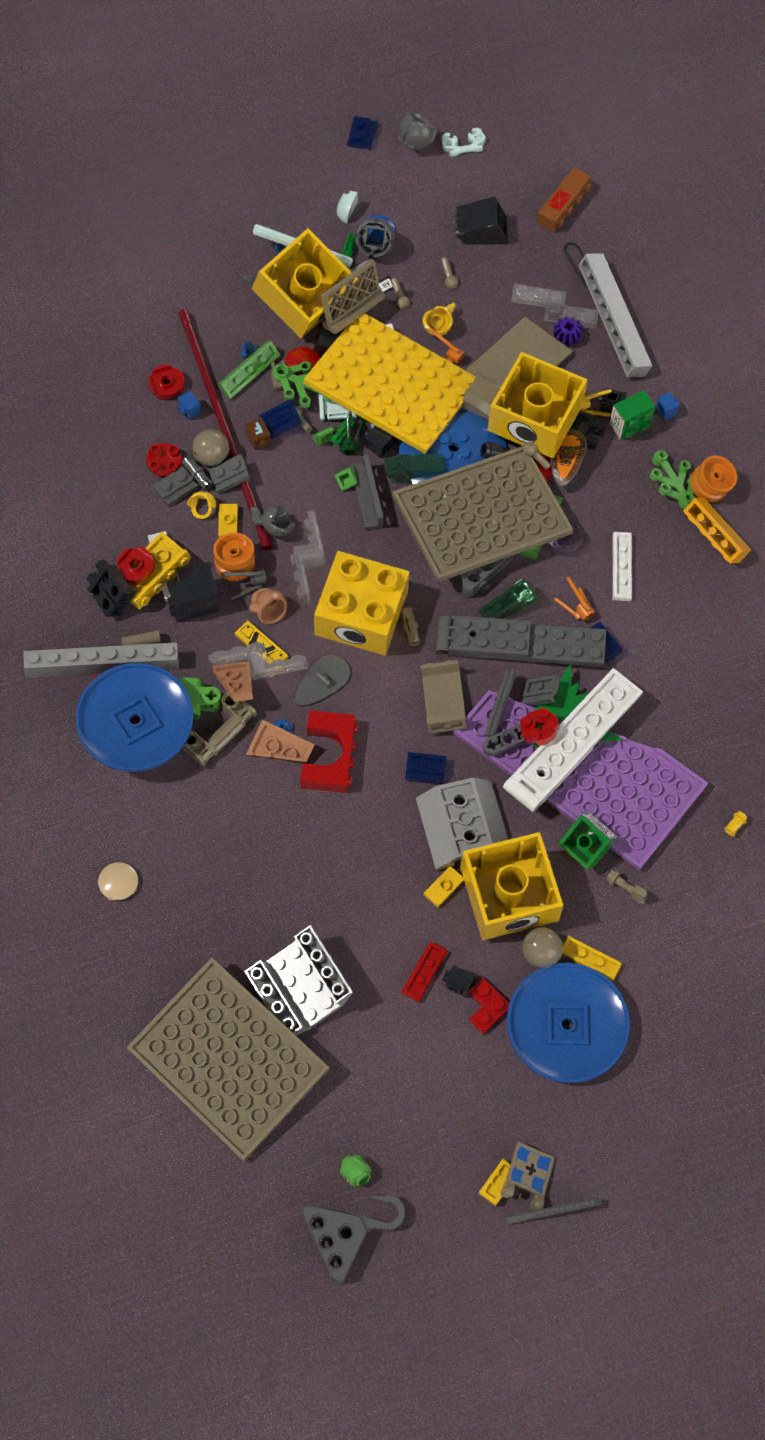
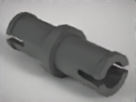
M188 456V458L186 457L182 461V464L191 473V477L196 479L204 490L209 489L213 485V482L204 473V469L198 466L192 456Z

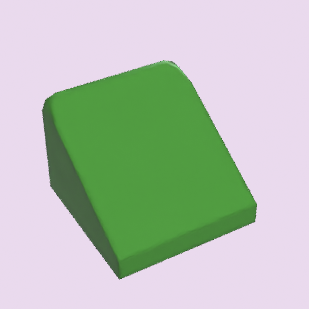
M329 427L312 435L317 446L331 440L333 428Z
M353 466L334 475L341 491L358 484Z

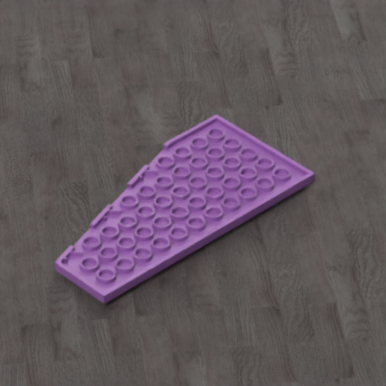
M489 690L466 716L467 729L454 730L453 734L512 776L538 748L526 742L494 757L487 756L483 752V743L489 738L485 736V730L498 693ZM508 697L496 734L521 724V718L536 708L511 700L512 698ZM610 732L621 737L623 740L597 742L593 750L545 802L574 823L581 814L590 812L618 837L610 849L640 871L704 791L708 782L662 749L657 747L655 749ZM506 735L503 738L508 744L514 742V738L511 735ZM490 743L488 749L495 750L496 745L492 746Z

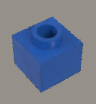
M191 391L178 397V410L182 415H186L189 420L201 413L200 403Z
M671 392L661 395L657 399L656 408L663 420L677 415L679 402L676 397H673Z

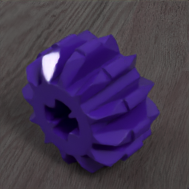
M567 316L564 319L559 318L558 322L554 324L553 335L557 341H562L563 345L565 343L569 346L572 343L577 345L583 335V326L580 325V320L574 321V316L571 319H568Z

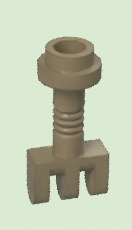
M612 870L606 880L609 881L611 886L617 884L627 890V892L632 894L631 898L639 904L646 902V890L638 885L634 887L625 882L620 877L621 873L619 871L615 872Z

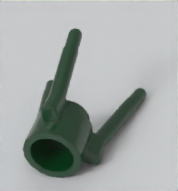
M348 412L346 419L347 437L339 444V451H342L343 455L351 456L356 454V451H359V443L365 420L361 421L356 441H354V438L351 437V419Z

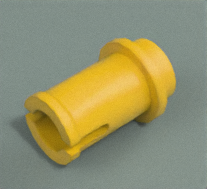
M741 811L734 813L733 819L724 828L725 832L734 837L740 827L747 823L748 817Z

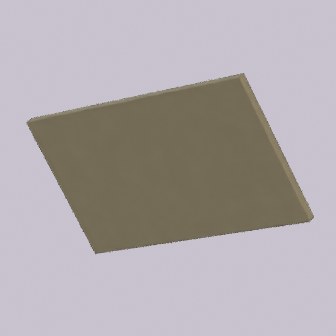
M524 317L465 371L475 377L478 374H482L502 386L521 352L559 366L572 354V350Z

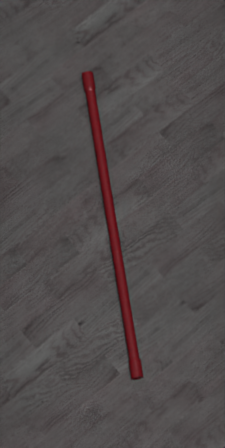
M182 309L178 312L181 324L185 329L221 433L228 439L230 458L239 455L192 326L189 312L187 309ZM247 480L241 483L240 486L252 515L250 507L258 508ZM255 525L262 550L268 551L272 549L273 545L268 532H266L263 526Z

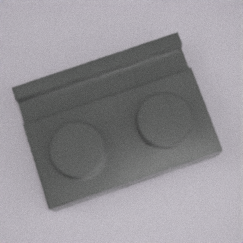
M241 454L209 469L218 494L251 479L244 457Z
M182 466L155 483L153 489L163 502L170 507L197 490L198 484L193 481V478Z
M551 675L527 680L523 694L524 701L521 703L529 706L555 703L553 698L554 695H557L560 677Z

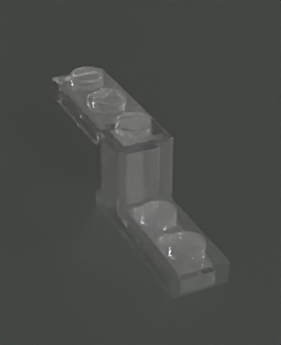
M514 284L511 302L546 307L544 321L558 322L559 318L564 319L567 316L568 319H571L574 316V321L580 320V325L583 327L596 328L598 310L564 305L565 291Z
M315 510L307 511L308 518L305 519L306 530L310 529L311 533L308 535L309 544L293 547V554H290L291 565H295L296 568L293 571L294 580L299 582V587H297L298 598H302L303 604L310 603V591L305 570L325 567V555Z
M253 642L247 647L236 646L225 652L218 650L208 655L211 666L248 660L253 680L309 668L306 656L302 655L292 656L288 660L277 659L270 664L267 648L261 642Z

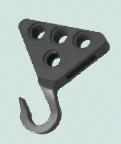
M514 555L459 574L462 596L467 599L473 597L513 560Z
M391 1195L371 1196V1200L392 1204L397 1208L398 1217L391 1223L310 1205L304 1208V1220L336 1284L344 1283L369 1231H393L403 1223L405 1208L398 1198ZM319 1219L323 1221L324 1225L320 1229H315L312 1226V1222ZM348 1229L352 1232V1236L344 1239L340 1236V1232ZM324 1239H330L333 1245L330 1248H324L321 1242ZM339 1258L342 1261V1265L339 1268L332 1267L330 1264L332 1259Z

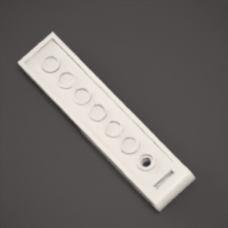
M613 668L559 725L556 738L548 744L540 745L505 782L503 788L530 811L535 812L593 750L597 742L636 702L643 691Z

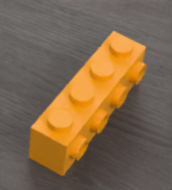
M694 498L683 510L688 519L699 528L700 532L710 540L713 547L719 550L724 559L730 564L740 563L751 551L750 547L705 498Z

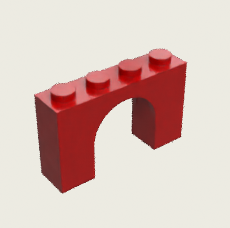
M309 710L307 735L331 738L339 743L343 753L336 762L330 765L302 763L301 789L347 793V786L351 787L352 775H349V769L354 767V757H351V752L356 749V740L353 739V735L358 732V722H355V715Z

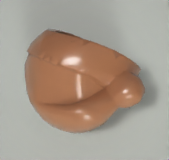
M261 588L253 593L249 609L251 612L257 613L262 623L273 624L280 621L286 614L287 602L285 596L280 591Z

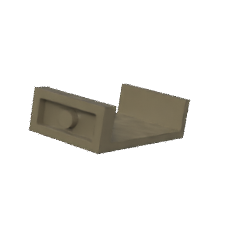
M458 660L420 665L429 734L467 729Z

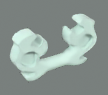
M473 128L472 134L468 133V141L472 144L457 146V137L450 138V133H445L441 137L442 149L445 152H449L450 157L471 151L481 152L483 151L486 137L480 128Z

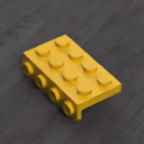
M163 532L145 547L151 553L155 562L152 575L139 585L127 582L129 586H134L137 590L130 603L138 610L146 606L150 599L156 593H159L169 580L175 578L177 572L182 567L188 565L191 559L186 549L183 550ZM133 562V563H132L133 568H137V567L139 566V563H140V562H138V563H134V562Z

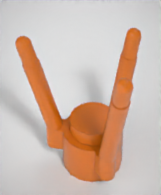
M430 328L429 331L449 347L446 354L448 359H444L451 363L459 364L465 352L452 345L439 333Z
M567 577L569 585L580 601V604L576 607L577 612L556 597L554 601L574 615L577 620L581 618L582 621H586L595 614V611L589 604L582 588L577 590L570 577Z

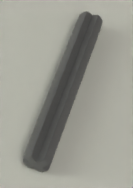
M507 669L485 730L486 737L496 734L516 672L514 670Z

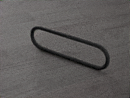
M568 242L564 245L563 251L567 256L569 262L571 263L572 267L574 268L575 272L577 273L578 277L580 278L582 284L586 288H588L580 273L578 272L577 268L575 267L573 261L571 260L570 256L568 255L566 247L568 245H575L581 253L582 257H584L585 255L577 243Z

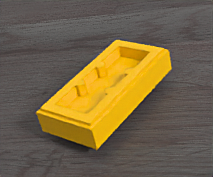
M219 504L218 538L228 533H237L238 504Z
M450 866L423 895L439 908L464 882V879Z
M504 1159L501 1160L478 1193L494 1206L502 1198L501 1190L506 1182L510 1163Z

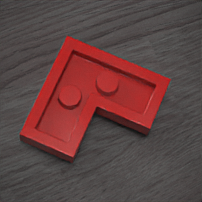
M482 978L469 990L468 994L482 1006L469 1018V1022L484 1035L508 1011L510 1003Z

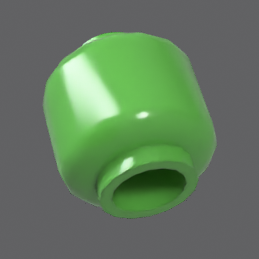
M349 1155L342 1160L340 1174L351 1186L361 1187L369 1181L371 1167L360 1155Z

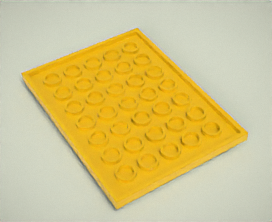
M364 313L345 328L306 375L303 384L426 454L463 406L465 392L476 377Z

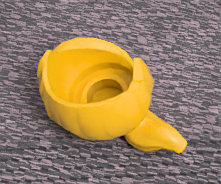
M452 303L446 307L436 306L433 310L427 311L422 319L424 329L432 336L435 335L429 331L430 328L441 336L447 334L453 325L452 313L456 304Z

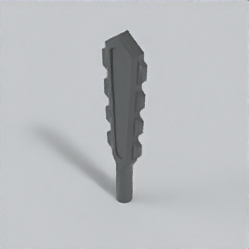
M594 1198L505 1216L506 1223L508 1225L599 1206L601 1199Z

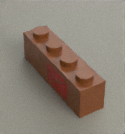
M573 167L539 210L536 223L553 233L558 227L560 228L566 216H570L573 212L574 206L581 202L584 193L587 194L592 185L590 184L591 176Z

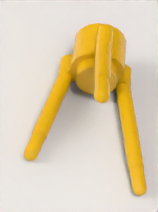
M609 389L585 396L580 411L591 415L611 417V413L587 410V408L591 407L590 399L611 393L612 390Z

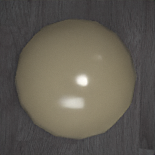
M202 430L195 436L192 442L194 458L205 466L221 464L229 454L228 439L218 430Z
M544 927L536 928L524 937L522 953L530 965L538 969L550 967L557 964L563 955V942L555 931Z

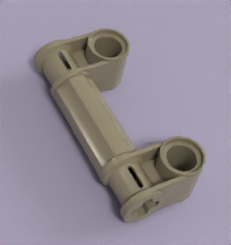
M225 693L222 697V710L230 718L207 741L196 732L191 731L188 740H194L195 743L191 745L186 743L183 746V750L198 765L205 767L206 762L212 756H216L246 726V723L252 717L257 716V712L251 705L245 701H235L234 705L229 706L226 703L233 700L228 693Z

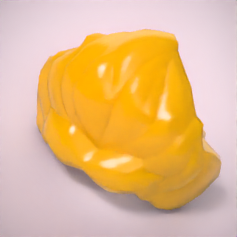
M200 491L190 497L187 506L191 507V512L196 518L206 519L212 513V509L216 507V500L211 493ZM198 499H207L209 509L205 515H199L196 511Z

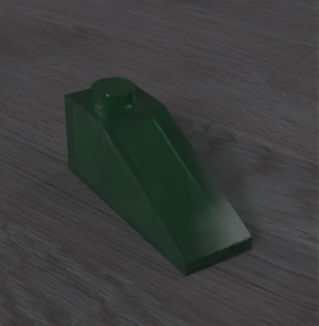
M402 454L384 458L386 475L392 483L445 472L442 454Z
M522 578L478 611L482 618L504 619L526 608L540 597L532 584Z

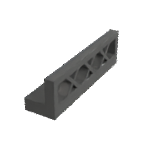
M363 455V463L353 464L350 467L353 466L355 469L358 484L354 485L364 529L369 531L383 528L384 517L369 456Z

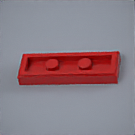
M430 941L403 987L401 994L419 1003L448 950Z

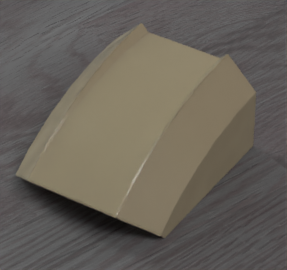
M478 374L465 392L463 408L489 420L490 406L501 386L486 376Z

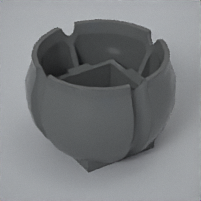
M408 111L399 123L398 139L412 149L422 150L434 141L438 128L433 123L429 124V120L420 114Z
M376 217L368 218L357 228L356 245L364 255L368 257L373 255L374 258H379L386 255L394 245L392 240L395 239V233L392 226L382 218L377 220ZM370 228L385 230L383 245L368 242Z

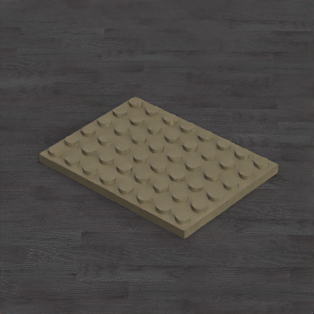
M523 446L395 490L392 493L438 582L573 534L571 524L532 456H527L523 452Z
M213 958L194 975L126 1047L243 1161L256 1150L330 1069Z

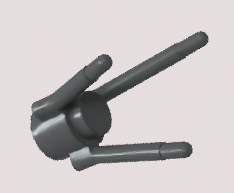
M264 570L224 573V576H249L251 585H255L231 596V600L262 588V585H266Z

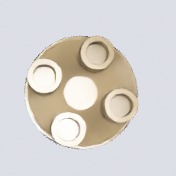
M112 863L106 866L100 873L98 879L99 889L111 901L126 899L137 891V873L126 863Z

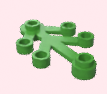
M304 361L299 365L287 367L285 364H278L272 371L274 379L281 382L284 389V399L287 401L293 400L295 395L294 390L290 388L288 380L295 383L300 396V406L303 408H308L311 403V399L307 396L304 387L322 395L303 384L304 378L311 370L309 362ZM300 371H301V373L304 374V375H300V376L294 375V373H297V372H300ZM322 395L324 400L328 402L333 401L328 397Z
M663 450L655 452L652 457L653 464L663 467L668 477L663 476L659 469H653L650 473V478L653 481L662 483L659 487L660 494L679 500V505L685 509L696 498L691 489L690 477L687 481L689 484L687 491L683 487L686 473L691 468V464L683 460L678 467V476H676L667 461V453ZM671 487L675 488L678 492L671 490Z

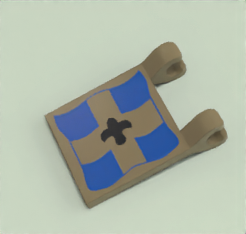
M517 1142L506 1182L501 1190V1196L505 1198L513 1196L515 1186H518L535 1194L530 1204L531 1209H542L555 1157Z

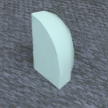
M350 191L349 194L343 193L336 210L341 221L347 223L357 205L358 192Z

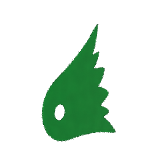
M569 664L560 679L557 695H554L553 698L555 703L539 705L535 709L547 708L548 711L556 715L559 725L589 694L584 693L576 696L579 684L576 683L571 686V664ZM607 732L599 741H620L623 739ZM531 742V744H532L533 746H535L536 748H538V747L540 746V745H537V743Z

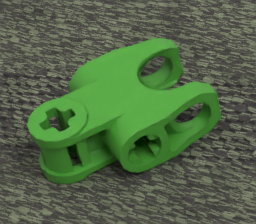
M184 677L178 679L187 690L191 699L193 720L200 718V711L214 712L221 708L222 699L219 689L216 687H202L203 681L198 678Z

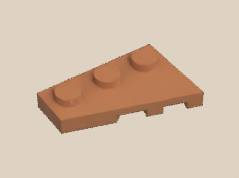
M250 661L212 666L213 673L234 702L253 699Z
M262 720L246 755L307 762L315 744Z

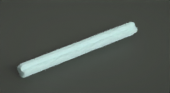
M258 224L253 229V234L286 246L296 239ZM331 251L346 267L350 268L353 261L351 257Z

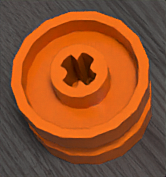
M721 456L706 458L693 471L690 477V485L694 494L699 498H705L708 502L721 500L732 490L737 482V472L733 464Z
M228 533L216 540L213 547V555L217 573L222 578L230 581H239L247 578L248 576H224V573L253 572L255 569V555L252 540L241 533Z

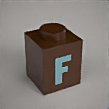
M262 417L245 423V432L254 450L265 448L271 444L270 433Z

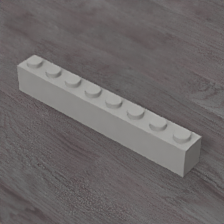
M585 254L578 266L626 377H645L652 367L651 360L633 323L626 303L608 266V262L604 254Z
M177 643L24 651V671L27 678L101 674L113 667L130 663L150 664L164 670L179 669Z

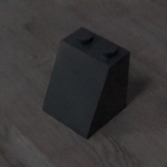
M496 196L457 207V214H455L457 228L455 232L457 238L461 239L464 245L509 244L507 215Z
M208 562L201 565L169 589L170 597H167L171 617L175 616L176 623L220 611L218 592Z

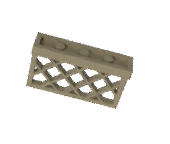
M369 260L321 295L326 318L322 322L324 329L337 334L385 299V293L379 287L374 260ZM370 268L369 275L366 277V272ZM359 276L356 285L353 286L355 278ZM365 278L366 282L364 284L363 289H361V284L363 282V279ZM371 281H372V282H373V287L369 288V286H370V284H371ZM346 285L343 295H341L340 292L342 288ZM352 287L354 288V290L352 292L351 297L349 298L348 295ZM359 290L362 291L360 296L357 297ZM333 295L331 303L329 304L328 297ZM338 297H342L338 307H336L335 305L338 300ZM346 299H348V304L344 306ZM334 308L337 309L335 314L332 315Z

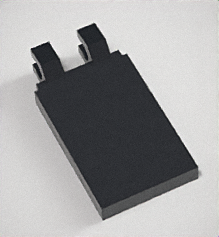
M579 411L569 430H576L582 433L586 438L587 448L595 451L598 446V438L589 434L592 432L594 435L602 437L605 433L604 428L606 424L594 420V415Z

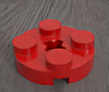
M171 365L158 366L148 378L149 389L159 400L174 398L183 393V373L178 368H172ZM165 379L171 381L169 384H163Z
M143 547L125 549L117 559V567L122 573L124 580L136 585L147 580L155 568V562L151 553ZM140 562L137 568H133L132 563Z
M547 708L532 711L520 720L522 737L530 744L531 742L537 743V745L550 743L556 738L560 727L556 715L548 711ZM539 725H543V729H539L536 727Z

